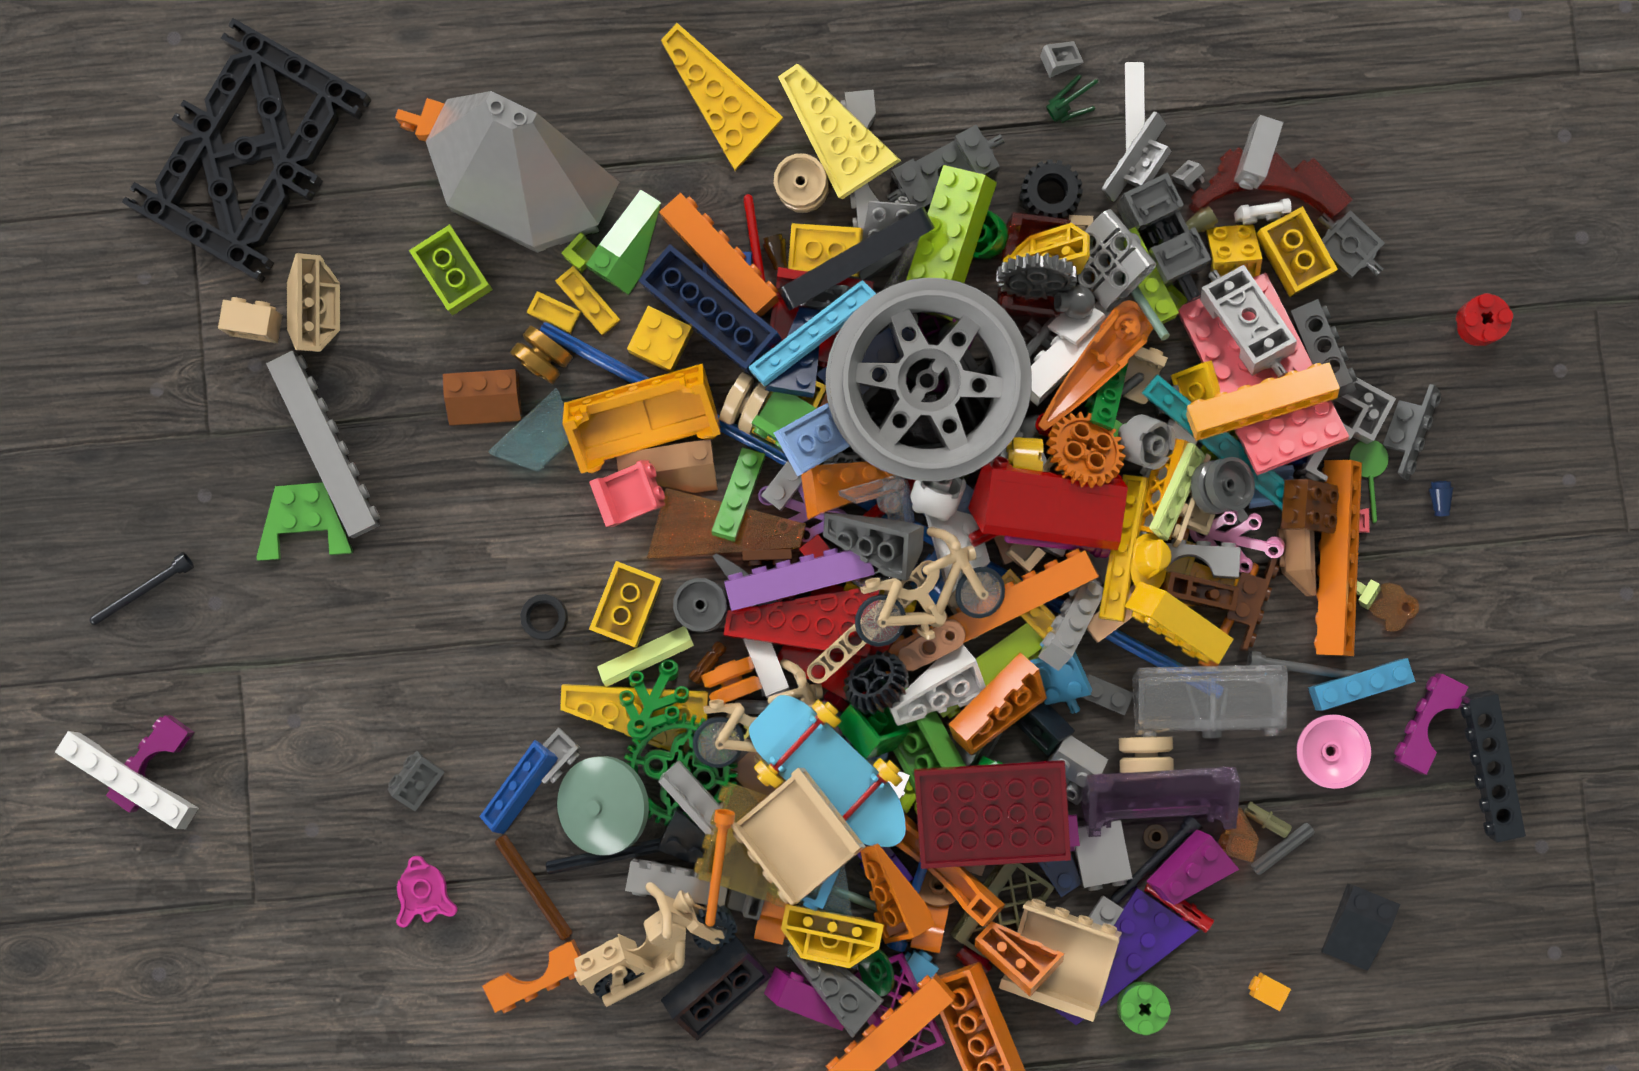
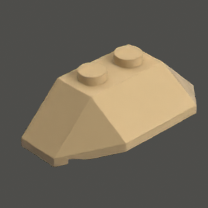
M295 254L287 280V331L296 350L320 352L340 331V283L330 268L324 263L321 255Z

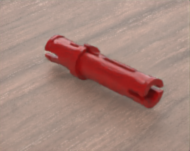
M1149 884L1146 885L1145 891L1182 915L1184 921L1189 920L1203 930V932L1206 933L1214 923V920L1198 910L1197 905L1194 903L1190 904L1183 900L1173 905L1161 899Z

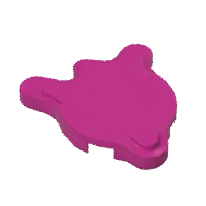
M421 856L411 857L405 872L397 884V894L401 903V910L396 919L397 925L402 928L409 926L417 914H420L426 923L431 922L438 914L448 917L454 916L458 911V907L448 897L447 884L441 871L428 864Z

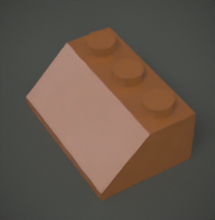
M516 369L443 374L444 401L450 426L522 421L520 378Z

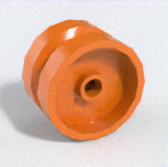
M750 656L738 661L732 660L715 667V670L701 675L703 683L707 688L721 684V689L709 695L710 701L719 699L723 700L725 704L763 688L757 676L744 680L742 678L743 675L752 672L755 668Z

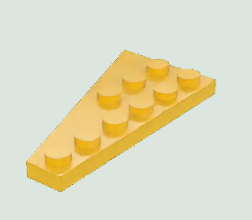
M676 23L661 39V43L734 171H736L779 125L783 117Z
M562 684L560 710L599 723L606 728L617 730L627 736H630L627 730L630 718L625 707L620 704V693L629 690L634 694V706L639 715L644 707L635 688ZM646 688L650 696L653 689ZM664 689L660 698L674 694L675 690ZM689 691L687 702L671 705L679 709V720H682L683 713H687V720L691 721L693 714L697 715L695 721L697 723H700L702 717L707 720L704 706H708V692ZM679 693V694H678V696H680V697H683V696L686 695L685 693ZM625 697V698H623V700H625V701H628V700L631 699L630 697ZM667 707L654 711L651 718L665 714ZM642 725L636 726V728H643V727H644V726H642ZM676 728L664 731L653 737L648 744L670 751L674 738L680 733L687 732V729ZM700 734V755L705 759L706 736ZM687 739L684 745H681L684 747V755H686L690 748L689 739Z

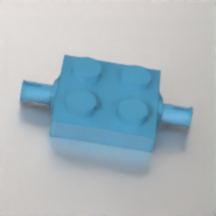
M1076 652L1059 671L1040 658L1029 660L1039 668L1047 697L1044 703L1049 705L1057 702H1066L1070 713L1073 714L1074 711L1075 713L1080 711L1076 698L1091 695L1092 688Z

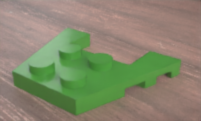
M324 483L275 486L257 553V561L281 559L279 535L287 533L328 530L329 555L353 553L352 546L349 544L344 527L339 520L335 506Z

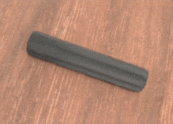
M1304 823L1251 864L1254 872L1261 875L1314 835L1315 831L1312 826Z

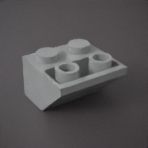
M1073 736L1064 739L1047 760L1065 761L1067 799L1075 805L1081 802L1098 781L1108 761L1107 758Z

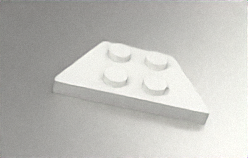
M957 511L954 515L950 516L948 521H941L936 517L925 514L928 527L943 529L955 535L961 544V548L971 546L968 535L980 529L973 516L968 513ZM932 537L937 559L950 554L945 541ZM983 543L974 547L976 560L969 561L972 568L986 567L990 563L986 545ZM952 564L941 569L944 584ZM960 571V574H959L958 579H957V581H956V584H955V586H954V588H953L952 593L956 590V586H957V584H958L960 578L963 576V574H962L961 571Z

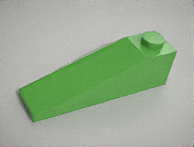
M640 190L587 262L588 269L627 295H630L638 280L642 277L661 202Z

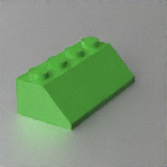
M936 711L927 713L922 719L905 723L910 732L900 745L893 750L905 774L910 775L909 781L914 790V769L966 766Z

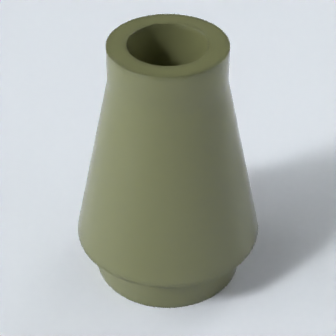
M1207 206L1206 208L1201 207L1186 222L1189 230L1195 227L1197 232L1201 233L1214 228L1218 220L1211 208Z

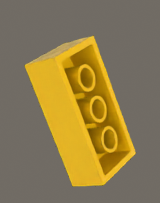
M1143 582L1138 583L1125 605L1127 609L1132 611L1131 616L1141 623L1146 622L1149 624L1148 628L1159 635L1162 633L1166 636L1165 640L1174 646L1179 645L1182 647L1181 651L1192 658L1196 657L1207 664L1209 660L1219 664L1234 640L1167 591Z

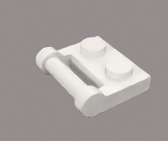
M1287 198L1281 199L1276 203L1250 207L1249 205H1241L1234 213L1235 223L1243 222V225L1257 223V219L1266 218L1267 221L1278 220L1284 213H1291V202Z

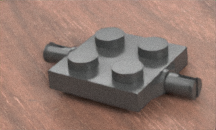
M1351 210L1336 222L1331 220L1325 212L1320 216L1318 221L1328 229L1322 242L1335 265L1350 279L1366 266L1376 276L1384 269L1374 258L1385 242Z

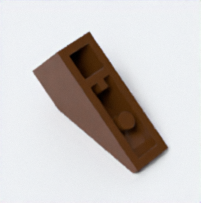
M1172 571L1166 572L1164 582L1159 588L1167 591L1182 603L1228 611L1236 610L1239 587Z

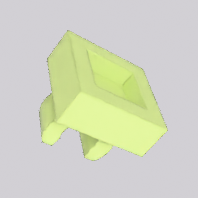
M1370 580L1366 586L1357 581V595L1360 596L1359 604L1369 610L1381 591L1380 584Z

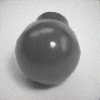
M1082 285L1071 287L1070 290L1065 292H1057L1054 297L1056 312H1064L1067 316L1075 319L1087 317L1095 306L1093 293Z

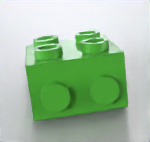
M773 392L759 416L756 415L751 423L752 427L755 428L753 432L764 439L767 436L776 441L775 445L782 449L774 432L816 408L796 395Z

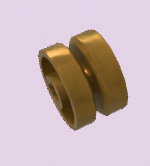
M530 325L523 334V337L533 348L530 349L523 343H516L510 353L533 374L554 384L560 373L550 362L553 361L561 367H566L573 356L544 333Z

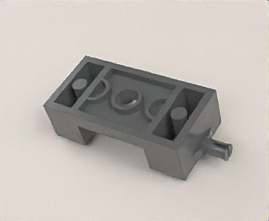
M976 124L957 134L954 141L917 161L911 159L894 168L891 177L898 190L886 195L889 202L894 203L900 196L908 198L910 204L916 205V210L924 207L928 211L939 180L938 170L943 168V165L983 174L988 177L998 173L1000 165L994 157L993 149L1005 143L1002 135L999 134L988 141Z

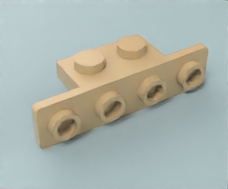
M1206 454L1204 462L1210 461L1211 455ZM1191 490L1188 502L1184 504L1179 515L1182 517L1180 525L1176 524L1172 531L1171 537L1174 538L1172 546L1176 548L1179 546L1186 528L1206 536L1210 532L1215 514H1209L1200 509L1193 499Z

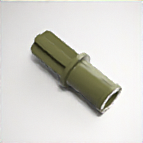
M1251 801L1248 803V807L1243 812L1244 816L1261 824V828L1264 829L1266 827L1283 838L1289 835L1292 828L1290 824L1272 815V811L1267 812Z

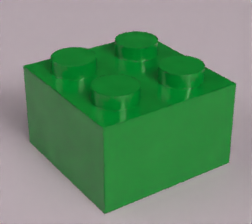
M850 704L839 718L841 722L838 727L843 735L848 738L857 752L866 760L895 750L910 732L905 724L897 726L889 707L885 708L884 713L878 710L873 715L870 712L864 714Z

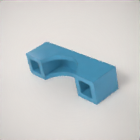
M1404 658L1308 688L1315 710L1322 711L1413 683L1415 679L1408 658Z

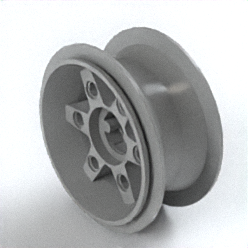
M943 278L907 280L892 285L871 297L856 309L843 324L832 345L826 368L828 406L834 423L849 446L865 461L878 469L895 476L919 481H942L958 478L972 473L992 461L1013 440L1022 425L1032 391V370L1029 353L1024 338L1012 318L996 301L980 290L958 281ZM921 312L937 313L954 318L956 321L936 345H928L912 314ZM889 324L900 357L895 363H862L871 341L880 330ZM909 327L914 331L912 341H905L902 338L901 333L904 328ZM954 333L963 335L962 346L957 347L952 343V335ZM975 335L982 341L989 354L994 376L965 371L962 368L960 360ZM918 360L931 361L925 370L919 371L915 375L914 386L909 392L906 385V375L909 368ZM875 368L884 370L885 379L882 382L873 380L872 372ZM943 372L944 384L946 385L942 395L936 401L929 403L921 402L926 392L932 391L937 387L938 376ZM923 374H928L932 378V384L929 388H924L920 384V377ZM976 378L981 379L984 383V389L980 393L975 392L972 388V382ZM860 385L890 390L894 403L879 428L865 409ZM959 398H991L987 412L980 423L968 435H965L955 406ZM896 414H901L905 417V425L902 428H896L892 423V419ZM919 416H926L943 447L918 449L898 443V441ZM946 419H951L954 422V431L949 434L944 432L942 428L943 422Z

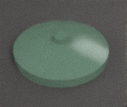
M597 756L580 761L567 772L559 788L557 809L561 825L574 844L592 854L611 855L626 850L639 839L647 823L649 802L645 786L632 767L614 757Z

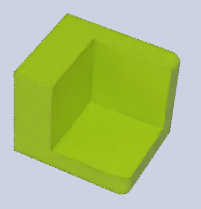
M580 232L564 249L562 255L579 272L583 273L587 268V262L597 248Z

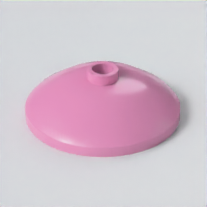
M1325 715L1311 721L1301 732L1297 743V760L1301 770L1312 782L1326 788L1336 789L1352 785L1364 775L1371 759L1370 742L1363 728L1354 720L1341 715ZM1328 747H1332L1334 750L1331 756L1326 753Z

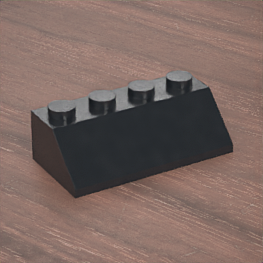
M736 935L734 939H730V943H725L723 947L661 999L672 1019L697 1041L772 977L757 957Z

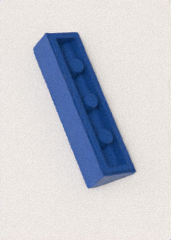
M536 740L533 741L479 816L492 832L504 834L538 788L542 782L541 780L558 760L554 753Z

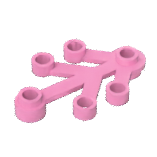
M1237 511L1224 512L1215 518L1207 536H1202L1198 532L1190 530V536L1195 542L1209 541L1211 546H1218L1214 540L1236 543V547L1242 546L1264 551L1270 558L1280 557L1285 549V543L1279 537H1270L1267 541L1241 536V534L1250 529L1257 530L1260 528L1262 518L1258 514L1249 515L1247 520L1226 532L1216 529L1224 524H1234L1238 518ZM1226 514H1232L1234 519H1228ZM1256 519L1258 524L1253 525L1250 520ZM1270 547H1276L1278 552H1272ZM1241 550L1239 572L1249 573L1252 570L1253 562ZM1247 563L1249 568H1243L1241 564Z

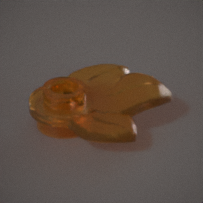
M1393 583L1381 584L1383 598L1376 600L1369 608L1374 616L1386 619V631H1398L1405 626L1407 619L1417 615L1419 604L1413 596L1406 595L1401 586ZM1404 603L1409 604L1410 609L1408 612L1402 609Z

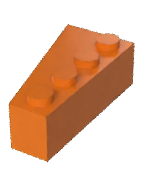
M867 461L817 465L801 474L807 519L893 489L903 484L904 478L882 471Z

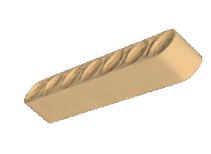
M927 560L917 566L912 571L908 580L901 581L902 588L907 581H914L917 587H920L927 579L923 577L921 572L923 566L934 561ZM897 597V600L904 609L912 602L911 600ZM881 600L860 620L861 630L870 640L883 629L880 626L873 629L867 625L868 616L876 614ZM899 609L895 612H891V614L900 613ZM855 624L809 665L807 675L812 682L822 683L826 681L866 644L863 640L859 645H852L849 642V634L856 631ZM840 648L844 652L842 661L835 662L831 659L830 652L832 649ZM815 665H822L825 668L826 673L823 678L813 676L812 668Z

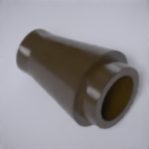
M782 233L763 238L765 243L763 247L774 270H778V267H788L786 239H783Z

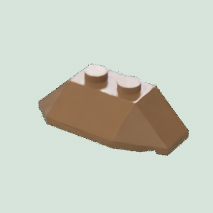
M1280 524L1276 537L1281 538L1285 543L1283 554L1277 558V564L1281 567V573L1305 596H1315L1314 531L1307 529H1281Z

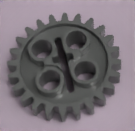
M1026 253V257L1016 255V260L1008 258V262H1002V266H998L997 283L998 287H1001V291H1007V295L1015 294V298L1025 296V300L1030 297L1034 298V300H1038L1040 297L1047 300L1048 296L1055 297L1057 292L1070 290L1071 287H1075L1077 282L1076 266H1073V262H1067V258L1059 259V255L1049 257V253H1046L1044 256H1040L1039 253H1036L1035 256Z

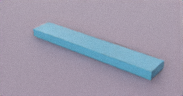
M861 280L749 366L750 372L765 387L841 329L854 311L876 293Z

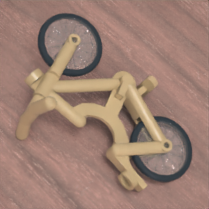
M929 527L927 534L945 541L950 554L923 567L922 570L927 575V579L916 589L907 590L902 588L901 581L896 578L880 581V578L866 580V586L860 587L863 594L877 590H885L884 595L872 596L861 604L855 617L856 631L864 642L880 647L889 645L897 640L902 634L905 625L921 624V626L917 627L918 634L927 640L934 639L935 632L929 628L928 624L933 627H941L946 622L945 608L960 571L963 576L956 586V602L960 610L972 618L988 617L1000 608L1005 597L1003 579L991 568H972L969 561L976 560V552L972 545L961 548V544L955 535L943 529ZM952 564L935 605L928 593L934 588L939 579V570ZM897 597L911 601L918 600L925 612L905 613Z
M787 659L781 660L780 666L793 673L798 688L770 696L768 698L769 704L779 695L799 698V700L810 707L816 702V699L822 698L823 690L820 683L810 685L806 680L805 672L797 664ZM717 699L709 701V706H704L706 714L726 712L728 715L727 717L710 718L704 721L695 731L693 750L696 757L703 764L714 768L725 767L733 763L742 751L757 752L751 739H744L743 732L738 725L739 722L750 727L757 717H750L745 714V709L741 703L724 704L723 700ZM838 712L836 715L840 718L842 714ZM838 726L833 728L841 737L846 739ZM759 753L754 755L756 763L762 760L769 765Z

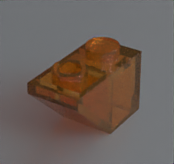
M1232 806L1231 811L1228 810L1226 813L1224 824L1227 825L1225 834H1221L1218 845L1228 856L1253 862L1259 838L1243 810Z

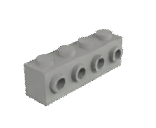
M1091 580L1068 592L1070 597L1061 605L1059 610L1062 612L1051 624L1052 631L1042 641L1044 646L1038 656L1040 659L1058 671L1073 656L1102 599L1103 587Z

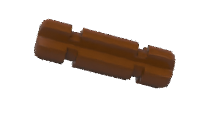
M715 642L711 647L712 650L708 651L698 663L697 669H693L689 674V678L694 683L699 684L702 681L701 675L708 673L719 660L718 657L722 656L726 651V646L721 642Z

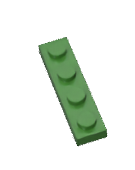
M742 447L712 528L713 536L736 541L765 461L764 453Z

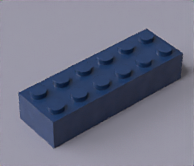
M670 244L638 280L649 293L688 325L692 326L695 331L750 376H752V373L749 370V366L782 341L781 336L774 328Z

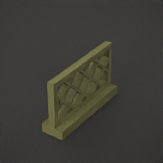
M1021 863L995 865L983 883L997 898L1001 891L1010 889L1012 902L1004 903V908L1013 906L1015 919L1002 921L1001 913L999 912L997 924L1004 926L1016 923L1017 932L1021 918L1018 917L1016 905L1025 904L1028 900L1032 901V899L1045 902L1055 888ZM1018 867L1024 871L1025 882L1013 884L1011 875ZM1029 876H1031V877L1034 878L1035 880H1030V881H1029ZM1041 883L1046 886L1041 896L1032 898L1030 885ZM1026 886L1028 899L1016 901L1013 888ZM965 911L950 934L962 944L985 957L968 939L973 932L983 931L988 925L978 926L979 923Z

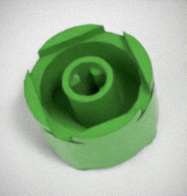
M1149 982L1130 983L1122 989L1117 1000V1011L1122 1022L1133 1032L1142 1035H1150L1161 1030L1167 1023L1171 1012L1166 995ZM1141 1003L1146 1005V1012L1140 1011L1139 1005Z

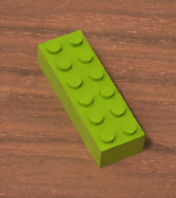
M943 165L928 211V216L935 228L920 237L906 281L920 278H943L961 283L965 282L997 182L983 174ZM925 313V314H928V315H932V316L939 317V318H943V319L950 320V321H952V319H953V318H951V317H949V316L942 315V314H937V313Z

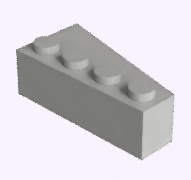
M634 858L630 862L625 891L632 892L633 895L646 897L651 895L646 890V884L652 882L666 896L673 899L676 898L680 890H683L684 893L689 892L694 903L705 904L704 908H706L712 873ZM721 876L718 898L719 907L725 906L730 876Z

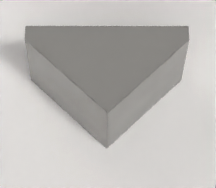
M1074 41L1045 45L1040 55L1049 78L1084 63Z

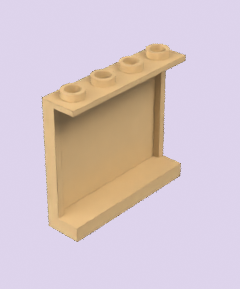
M797 768L791 773L792 777L738 822H734L731 825L734 830L732 834L739 843L745 844L749 850L747 852L748 856L754 863L761 865L764 869L762 872L764 877L771 884L774 882L779 889L778 895L786 904L790 903V905L798 904L866 847L805 768Z
M1028 900L1023 905L1024 912L1018 933L1034 942L1038 941L1043 946L1052 950L1065 953L1064 960L1031 997L1006 975L1001 979L999 988L1093 1022L1099 1011L1122 932L1117 931V927L1103 923V925L1093 923V919L1087 916L1079 915V917L1070 915V911L1064 908L1055 907L1053 909L1047 907L1046 903L1041 900Z

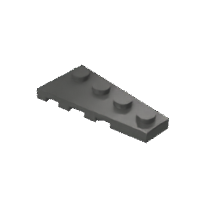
M796 950L792 953L791 959L853 1038L884 1000L845 967L800 958Z

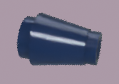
M1451 481L1431 482L1429 492L1435 516L1450 515L1454 487H1451Z

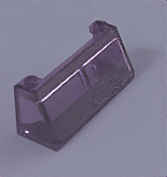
M1226 766L1219 768L1087 775L1082 793L1081 807L1088 837H1101V829L1105 825L1106 828H1111V822L1115 819L1207 814L1209 822H1214V819L1220 820L1223 823L1224 829H1236L1240 779L1236 767Z

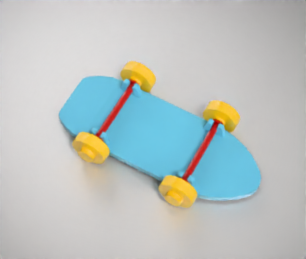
M787 695L777 696L749 727L751 741L756 751L769 764L767 765L764 761L760 760L754 766V769L759 773L757 778L766 787L771 785L777 789L784 783L778 773L787 781L792 777L791 773L797 768H805L863 844L871 846L878 843L880 847H891L900 843L905 836V817L900 799L889 783L891 782L897 787L903 781L902 777L898 774L900 769L891 760L886 763L882 758H879L872 766L833 729L841 722L836 715L839 711L830 702L824 704L817 699L810 707L795 697Z

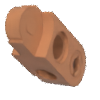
M947 619L941 627L931 628L935 632L934 639L927 640L920 635L901 648L898 657L905 664L907 670L914 671L958 649L965 640L966 632L964 627L955 619ZM946 632H954L955 638L952 640L948 639ZM925 641L934 642L936 650L932 653L926 652L923 648V643Z

